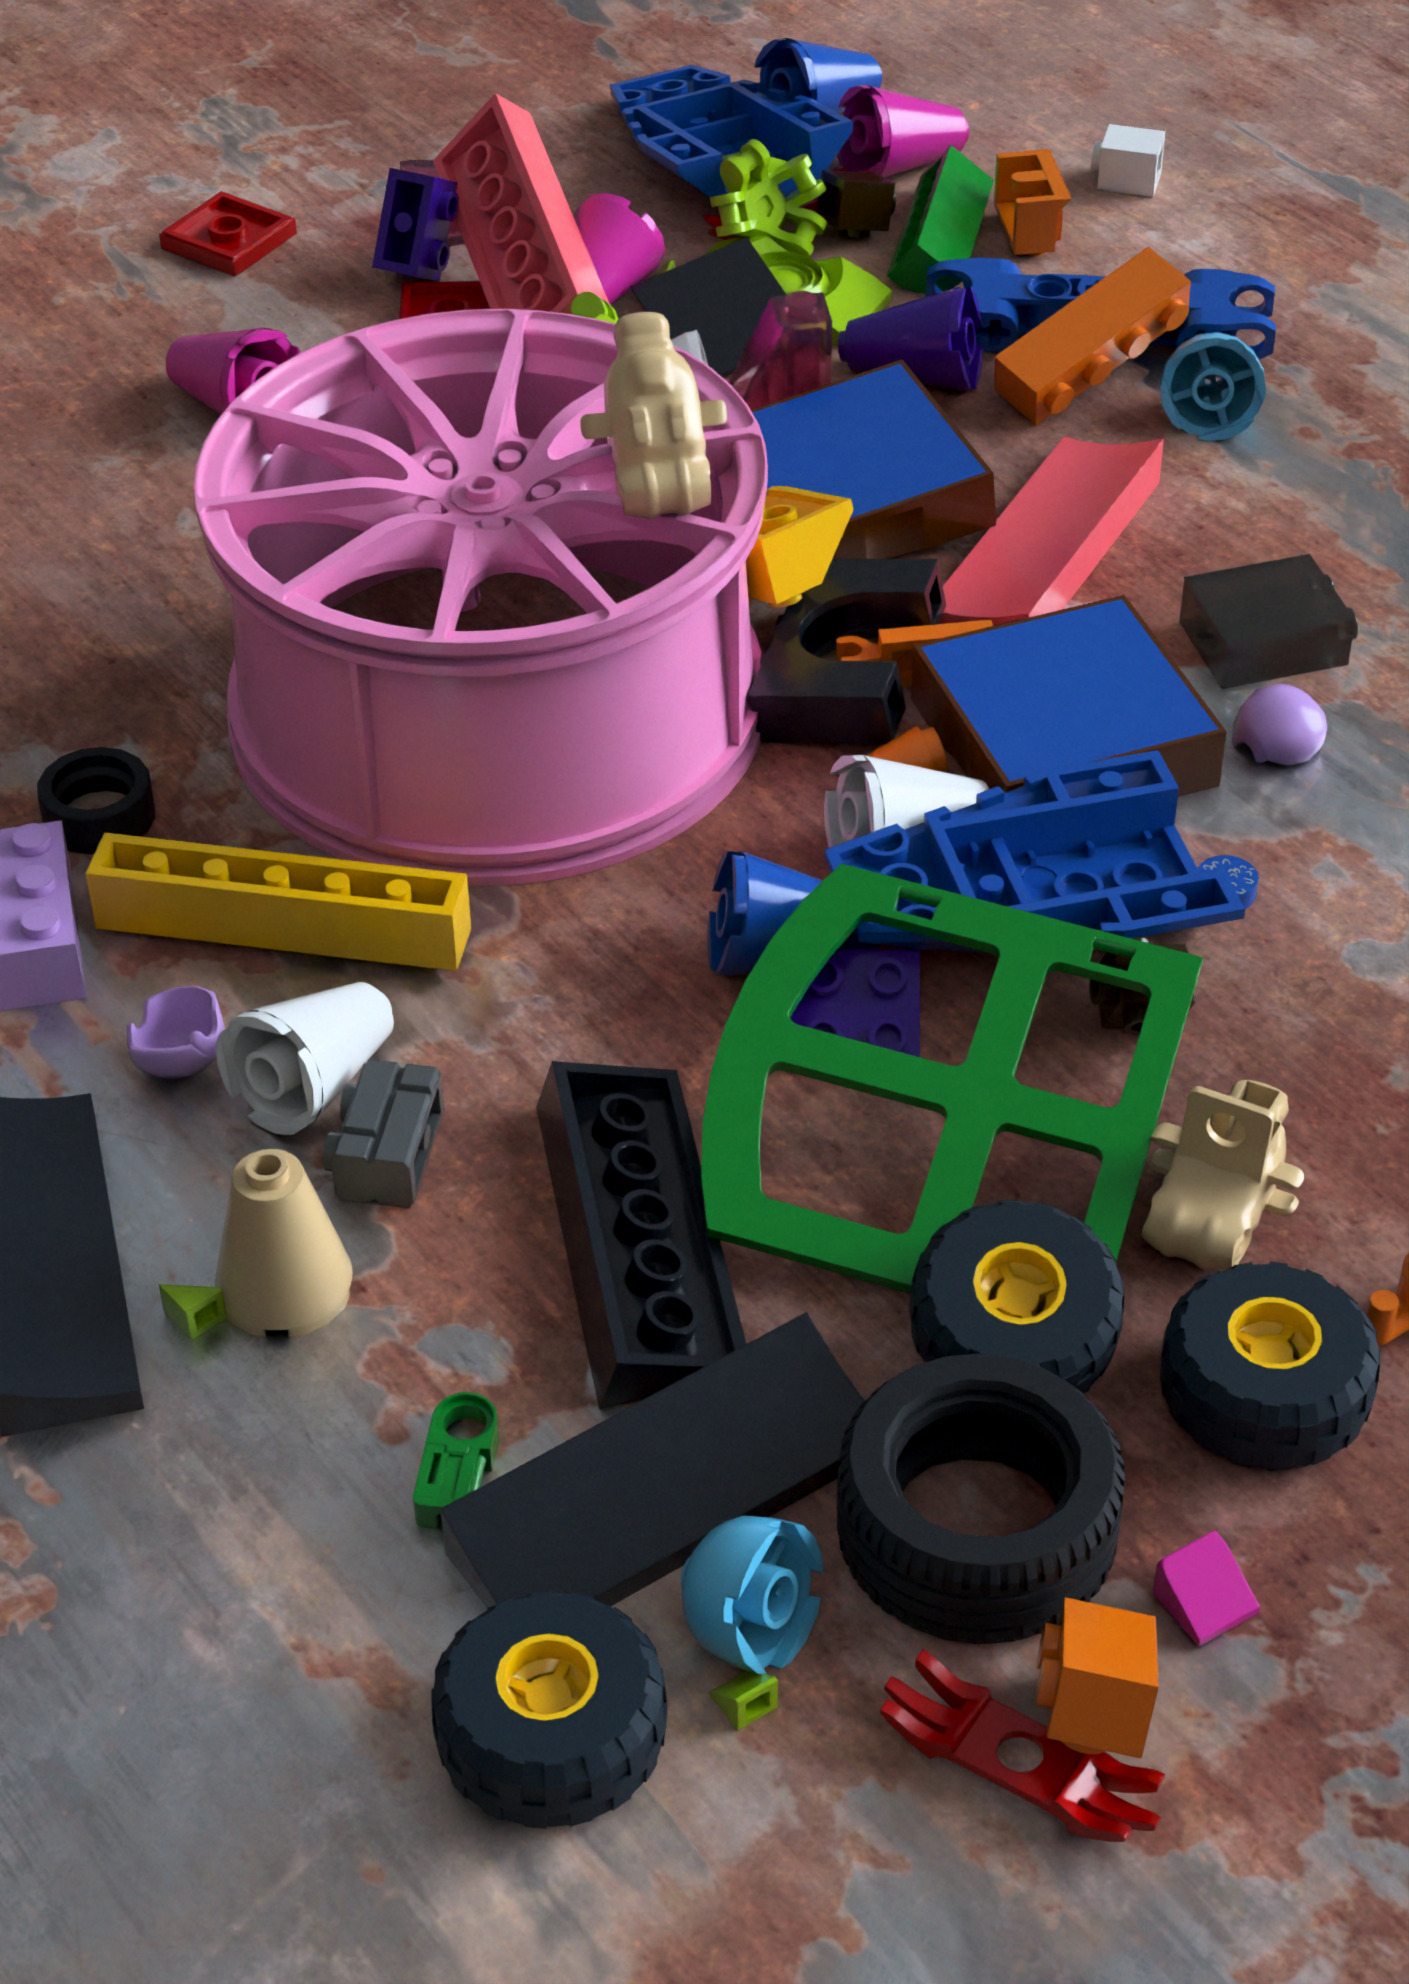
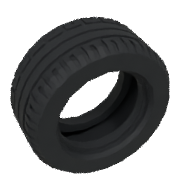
M986 1354L945 1356L913 1366L883 1383L882 1386L878 1387L871 1394V1397L867 1398L860 1405V1409L855 1411L851 1423L848 1424L842 1438L837 1480V1532L840 1550L843 1552L842 1557L846 1565L849 1566L853 1579L857 1580L858 1586L869 1594V1598L876 1605L881 1606L883 1611L896 1617L897 1620L913 1629L944 1640L979 1645L1014 1642L1032 1637V1635L1041 1634L1045 1622L1059 1624L1064 1597L1090 1602V1598L1094 1597L1100 1591L1101 1585L1105 1583L1108 1571L1111 1570L1114 1563L1121 1523L1125 1466L1121 1457L1120 1444L1116 1441L1115 1433L1109 1427V1423L1105 1416L1100 1413V1410L1073 1385L1045 1368L1011 1357ZM961 1459L999 1462L1029 1474L1050 1493L1056 1507L1053 1513L1028 1530L1001 1537L961 1535L928 1522L906 1502L903 1491L911 1480L930 1467Z

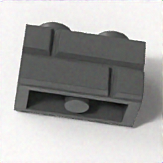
M368 1059L363 1064L357 1084L347 1083L345 1085L340 1103V1119L343 1124L340 1132L330 1131L328 1133L323 1152L324 1169L333 1172L335 1195H338L341 1200L371 1203L372 1199H374L380 1205L410 1208L414 1204L444 1112L441 1072L436 1067L406 1064L402 1068L397 1062Z

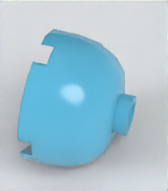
M1220 332L1198 334L1180 344L1167 360L1160 381L1162 407L1171 423L1179 430L1183 429L1188 434L1199 435L1197 439L1204 441L1229 439L1246 430L1254 421V417L1259 412L1266 395L1264 368L1254 350L1237 337Z
M740 1516L727 1520L713 1528L687 1559L681 1574L684 1616L690 1633L700 1645L715 1658L733 1667L756 1674H767L764 1668L768 1665L782 1669L791 1663L809 1637L817 1618L821 1601L820 1597L809 1595L811 1570L823 1574V1557L816 1537L804 1525L779 1518Z

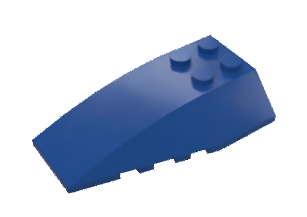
M695 65L610 84V93L640 150L708 199L729 193L720 175L719 168L721 162H723L722 156L740 152L741 147L751 139L760 141L768 150L770 157L789 161L799 155L808 154L812 162L809 169L815 180L821 179L822 170L828 169L853 132L852 120L812 98L799 95L793 97L794 102L786 99V91L770 88L767 90V94L757 92L756 82L744 79L731 83L730 75ZM792 178L778 184L785 197L798 189Z
M1158 750L1044 769L1024 776V786L1004 792L997 786L976 795V803L965 808L950 812L946 806H942L924 813V823L904 830L896 823L824 850V860L830 873L840 864H845L1127 938L1144 937L1244 919L1245 907L1224 869L1218 868L1200 872L1175 827L1179 787ZM899 898L897 911L932 920L935 907ZM863 922L854 930L858 941L864 943L919 950L984 952L873 922Z

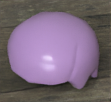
M1278 683L1256 689L1242 704L1233 723L1232 742L1236 747L1242 745L1243 742L1251 748L1257 763H1263L1268 760L1290 766L1308 762L1323 746L1327 732L1325 713L1307 693L1292 685Z
M199 986L175 987L152 995L144 1001L141 1025L138 1028L133 1023H128L127 1046L135 1066L144 1073L168 1080L197 1074L206 1069L217 1057L216 1042L219 1034L225 1030L215 992Z

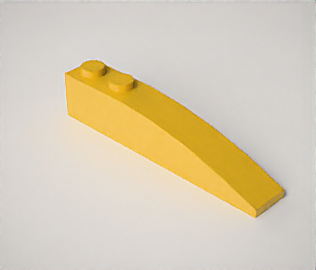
M771 486L766 490L767 496L765 498L762 525L755 545L746 559L748 599L767 602L770 607L774 608L785 607L802 599L801 593L822 584L854 510L850 498L788 486Z

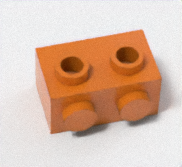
M1064 1597L1059 1624L1047 1622L1044 1624L1036 1669H1040L1035 1705L1048 1707L1047 1738L1061 1741L1068 1748L1080 1753L1099 1754L1108 1751L1142 1759L1159 1688L1156 1616Z

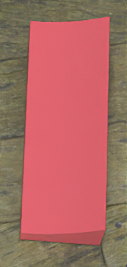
M495 93L433 160L439 178L458 182L456 193L459 197V207L455 219L490 309L539 310L572 314L571 304L578 294L588 291L595 293L609 303L531 113Z
M1063 437L997 518L996 526L988 529L943 585L946 607L939 624L991 620L993 626L1064 609L1159 484L1164 438L1132 444H1101Z

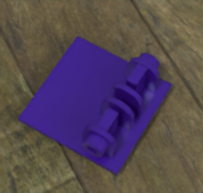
M837 949L808 987L793 1012L791 1021L801 1026L920 1057V950Z

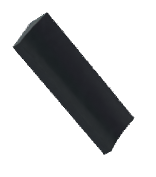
M552 1061L536 1109L600 1410L651 1396L746 1345V1340L721 1242L718 1239L707 1236L701 1186V1163L677 1070Z
M91 1093L55 1098L0 1097L1 1436L6 1437L144 1409Z
M805 1312L441 1508L445 1554L487 1609L506 1599H516L530 1595V1593L547 1591L559 1594L576 1593L595 1598L596 1601L611 1607L684 1566L703 1538L713 1528L723 1522L740 1516L770 1517L838 1479V1460L841 1452L842 1438L848 1424L851 1423L855 1411L860 1409V1405L865 1400L846 1376L810 1316Z

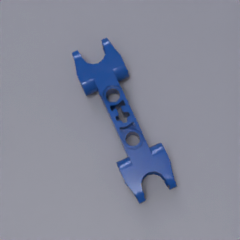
M977 257L944 260L927 268L926 297L943 292L936 285L938 278L944 275L958 277L962 281L964 288L973 289L978 300L982 328H975L976 345H983V352H1000L1106 276L1067 274L1024 275L1021 274L1016 264L1010 260L1000 258ZM1219 269L1191 270L1184 274L1191 281L1188 316L1178 328L1172 331L1167 330L1148 345V347L1161 345L1177 346L1178 348L1180 344L1198 334L1220 332L1236 337L1238 330L1255 329L1261 331L1265 338L1261 343L1249 347L1254 350L1259 360L1271 355L1274 350L1276 323L1267 317L1272 316L1275 286L1262 277ZM1249 290L1258 291L1264 297V301L1256 307L1237 306L1235 302L1241 293Z

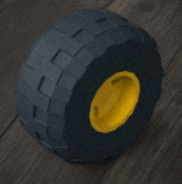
M1015 1199L998 1200L995 1203L982 1206L976 1205L962 1211L959 1216L947 1224H943L931 1236L930 1242L924 1252H921L915 1268L911 1286L909 1312L911 1334L916 1351L921 1355L924 1362L945 1356L986 1354L1015 1358L1045 1368L1085 1394L1089 1391L1090 1386L1104 1374L1111 1362L1122 1329L1125 1294L1123 1280L1115 1264L1116 1259L1106 1243L1104 1244L1092 1232V1228L1077 1217L1074 1218L1054 1206L1040 1202H1023Z
M1252 1262L1234 1265L1225 1271H1218L1194 1283V1287L1184 1296L1181 1295L1173 1307L1162 1344L1160 1364L1163 1397L1165 1396L1170 1408L1169 1413L1179 1427H1182L1203 1448L1214 1455L1219 1454L1230 1459L1233 1464L1247 1468L1251 1466L1269 1468V1471L1288 1470L1303 1465H1314L1330 1459L1333 1454L1344 1447L1347 1448L1359 1436L1360 1429L1368 1420L1379 1382L1381 1349L1378 1348L1377 1332L1370 1318L1366 1317L1358 1303L1338 1285L1336 1287L1318 1273L1309 1269L1304 1271L1292 1268L1287 1263L1279 1262L1253 1265Z
M535 1592L516 1599H506L488 1607L487 1611L472 1621L469 1620L455 1633V1638L445 1652L443 1651L435 1668L434 1688L431 1689L433 1733L442 1766H445L454 1787L465 1799L468 1798L479 1806L484 1813L501 1821L507 1820L522 1824L524 1827L543 1829L570 1825L571 1827L593 1821V1818L610 1810L614 1811L631 1799V1795L643 1782H647L657 1766V1758L661 1746H664L667 1697L663 1668H660L654 1645L647 1634H644L632 1622V1618L616 1607L612 1608L596 1601L595 1598L576 1593Z

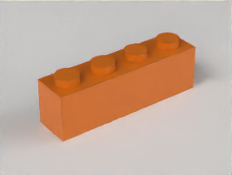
M1148 246L994 356V390L1035 426L1050 415L1061 413L1076 396L1090 386L1101 384L1109 376L1110 372L1129 358L1138 357L1145 351L1149 343L1167 330H1175L1184 322L1189 313L1191 281Z

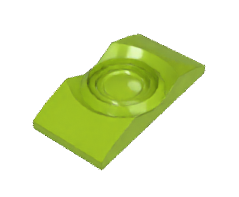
M768 236L748 238L814 333L815 338L813 340L838 346L840 331H846L849 320L881 311L892 301V290L872 274L841 256L815 261L803 254L786 251ZM745 237L733 238L717 242L706 254H709L713 251H716L720 248H723L727 245L744 239Z

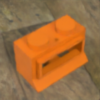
M1040 149L997 153L994 207L1014 255L1040 256L1045 252H1054L1056 241H1061L1062 208L1072 198L1051 150Z

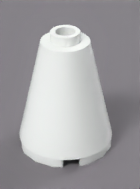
M866 755L841 756L833 764L830 774H840L836 790L825 792L824 823L828 847L831 848L896 823L905 830L924 823V813L942 806H946L950 812L975 804L976 795L989 790V787L982 780Z
M356 982L242 1012L229 1022L231 1023L228 1028L219 1034L216 1042L217 1065L224 1086L232 1099L242 1095L254 1109L253 1112L246 1115L257 1126L274 1134L294 1135L316 1121L343 1090L345 1085L363 1067V1064L370 1059L390 1036L394 1025L391 1004L387 997L372 985Z

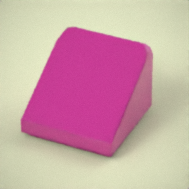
M1212 1531L1163 1557L1157 1564L1153 1594L1198 1647L1259 1614L1260 1606L1228 1545L1217 1531Z

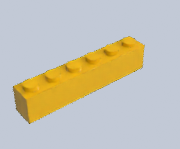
M105 832L85 873L96 929L451 971L458 970L471 931L467 874Z

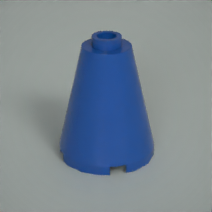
M790 38L774 39L764 45L756 58L754 67H761L760 82L756 83L757 92L767 94V90L770 88L786 91V99L788 101L794 102L793 97L802 95L814 99L839 114L845 111V107L838 106L841 98L849 88L859 85L880 88L882 83L881 68L876 59L870 54Z
M725 851L719 862L712 890L721 892L717 912L709 911L708 957L711 970H716L715 974L725 976L750 974L775 933L802 900L823 880L742 851ZM853 931L838 949L879 948L881 945L859 942L855 931Z

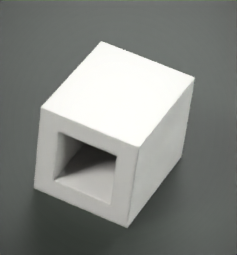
M1109 124L1103 142L1096 141L1092 153L1091 170L1099 171L1097 190L1153 197L1162 172L1165 131Z

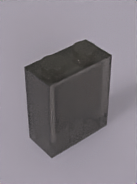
M1310 554L1184 577L1179 623L1221 689L1349 664L1352 641L1358 635L1356 615L1351 607H1346L1335 591L1330 576L1323 574Z

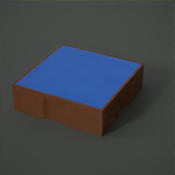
M903 359L751 409L760 426L766 444L768 463L767 489L771 486H788L850 498L852 500L854 510L833 559H890L901 554L926 550L996 526L994 473Z
M1125 595L913 645L912 702L927 725L934 727L941 740L943 749L958 762L966 777L984 781L989 789L999 786L1004 792H1008L1024 786V776L1044 769L1155 750L1160 752L1179 787L1178 797L1220 786L1227 731Z

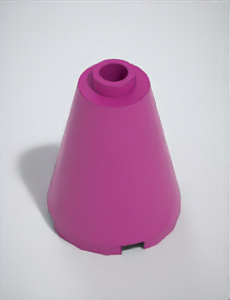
M868 85L849 88L841 98L838 106L845 107L843 116L853 121V132L837 154L839 164L845 166L846 171H869L886 178L934 162L950 145L961 152L969 137V124L958 108Z
M600 193L590 195L577 208L574 219L610 305H612L631 290V286L642 282L655 272L664 256L665 245L663 235L654 220L646 212L640 218L636 213L628 209L632 203L631 201L621 196Z
M270 328L182 336L175 340L168 350L166 372L169 379L175 385L222 415L228 406L252 383L301 352L298 347L291 345L286 338L288 337L286 334Z

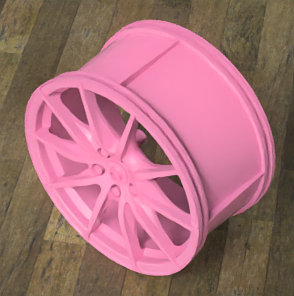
M477 309L431 313L373 325L330 339L292 357L252 383L223 412L203 443L196 464L194 494L198 523L203 534L208 556L213 568L231 595L235 657L229 673L227 692V721L230 746L239 773L250 792L263 808L287 830L310 845L338 859L467 874L468 886L519 885L556 880L592 872L626 861L654 849L681 834L709 814L729 795L744 776L760 744V733L756 732L755 728L758 721V712L751 711L748 693L760 669L762 652L756 633L750 624L746 559L755 545L762 525L768 482L766 444L760 426L748 404L731 384L711 367L674 346L675 351L683 356L690 365L698 387L700 401L723 400L726 404L727 421L722 425L703 427L706 441L705 456L710 465L711 504L685 516L669 513L658 515L650 520L624 515L623 505L615 482L616 467L612 458V447H608L607 438L585 439L581 433L580 419L583 415L605 412L604 383L606 373L617 355V347L613 335L614 323L573 314L539 310ZM585 567L628 578L649 587V589L622 602L615 603ZM429 568L441 569L443 588L433 630L385 624L331 609L347 598L379 583ZM503 573H522L547 579L566 592L587 613L557 622L529 627L489 631H455L460 612L472 610L477 607V602H481L479 583L489 576Z

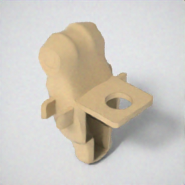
M636 312L624 315L618 319L613 331L617 355L606 373L604 383L605 412L583 415L580 419L581 433L585 439L607 438L608 447H612V458L616 467L615 482L623 505L624 515L650 520L658 515L669 513L685 516L711 504L710 465L705 456L706 441L703 427L726 423V404L721 399L700 401L693 372L684 357L675 351L674 345L670 340L669 323L664 315L657 312Z
M1239 1080L1231 1087L1229 1096L1201 1086H1195L1188 1095L1183 1127L1171 1123H1161L1156 1126L1151 1138L1156 1144L1174 1149V1153L1158 1148L1152 1151L1146 1160L1147 1166L1151 1170L1166 1175L1162 1181L1161 1188L1153 1195L1151 1200L1152 1207L1142 1229L1141 1236L1146 1242L1165 1257L1185 1259L1194 1263L1202 1270H1227L1234 1265H1238L1250 1244L1252 1232L1258 1226L1264 1210L1283 1216L1290 1215L1295 1211L1299 1204L1296 1196L1276 1189L1278 1185L1293 1190L1298 1188L1304 1180V1173L1300 1168L1285 1163L1286 1136L1282 1123L1288 1114L1289 1106L1287 1095L1284 1092L1268 1084L1252 1080Z

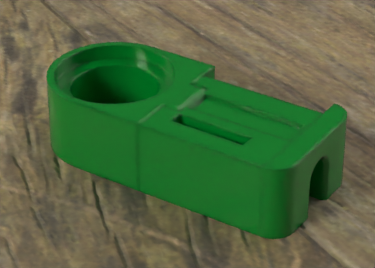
M461 1392L446 1397L436 1406L432 1415L413 1493L415 1521L420 1527L438 1529L441 1521L440 1509L480 1488L483 1472H492L499 1443L496 1409L486 1397L477 1393ZM461 1419H474L485 1426V1429L478 1436L470 1439H457L446 1432L452 1423Z

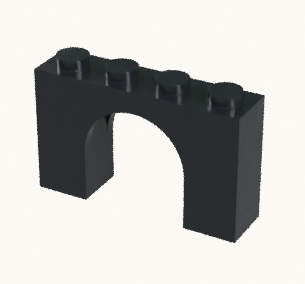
M832 559L822 584L801 593L802 599L795 604L787 606L784 615L778 616L775 635L769 649H764L761 654V666L748 693L751 711L758 712V721L755 728L756 732L760 733V742L886 744L895 738L906 705L897 661H835L823 659L822 657L836 649V639L843 636H858L864 639L878 638L879 629L939 624L946 607L938 559Z

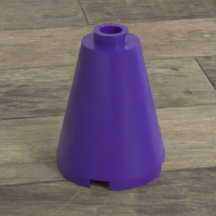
M956 287L849 320L846 331H840L838 336L840 360L847 362L852 372L863 373L903 359L923 385L957 391L976 389L981 376L983 345H976L975 328H982L978 300L972 288Z

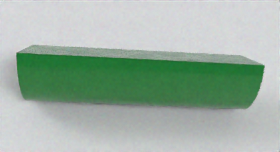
M952 145L921 175L887 273V277L896 284L916 293L926 294L927 268L944 260L970 258L994 182L991 177ZM944 275L938 278L936 285L939 289L946 291L956 287L962 281L956 276Z

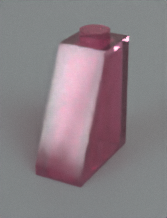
M796 291L786 296L770 298L728 382L748 404L750 410L831 383L832 319L823 292Z

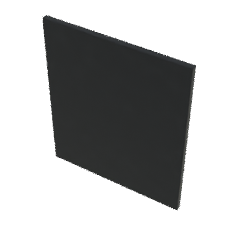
M747 237L631 286V291L645 312L660 313L668 320L670 340L685 332L697 330L708 366L722 378L815 338L812 330Z

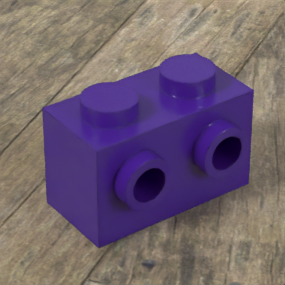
M389 168L372 268L440 281L441 272L446 268L450 257V246L447 239L450 222L455 219L459 207V197L456 193L458 182Z

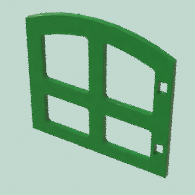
M840 864L802 900L772 937L745 980L725 1024L710 1073L702 1123L701 1186L707 1236L911 1294L912 1279L921 1252H924L931 1236L943 1224H947L959 1216L960 1212L973 1207L996 1136L1003 1132H1011L1092 1154L1099 1159L1101 1167L1084 1223L1092 1228V1232L1104 1244L1106 1243L1116 1259V1264L1152 1141L1151 1135L1156 1127L1204 957ZM899 898L935 907L932 920L897 911ZM863 922H873L988 952L998 959L967 1058L958 1066L946 1065L801 1026L792 1022L790 1017L808 987L829 958L858 925ZM1093 949L1130 958L1128 971L1090 962ZM1060 971L1137 991L1146 995L1149 1000L1121 1099L1113 1107H1103L1020 1084L1015 1079V1073L1045 979L1052 972ZM779 1070L934 1111L940 1113L945 1118V1125L912 1225L908 1231L901 1234L888 1232L773 1200L763 1194L760 1168L761 1120L767 1080L771 1073Z

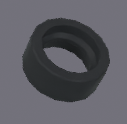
M94 747L79 749L66 754L45 768L37 782V795L42 822L62 820L67 850L70 852L95 854L104 832L142 837L149 831L156 817L149 769L139 757L122 749ZM110 791L126 795L120 801L103 808L86 810L67 806L74 799L94 792Z

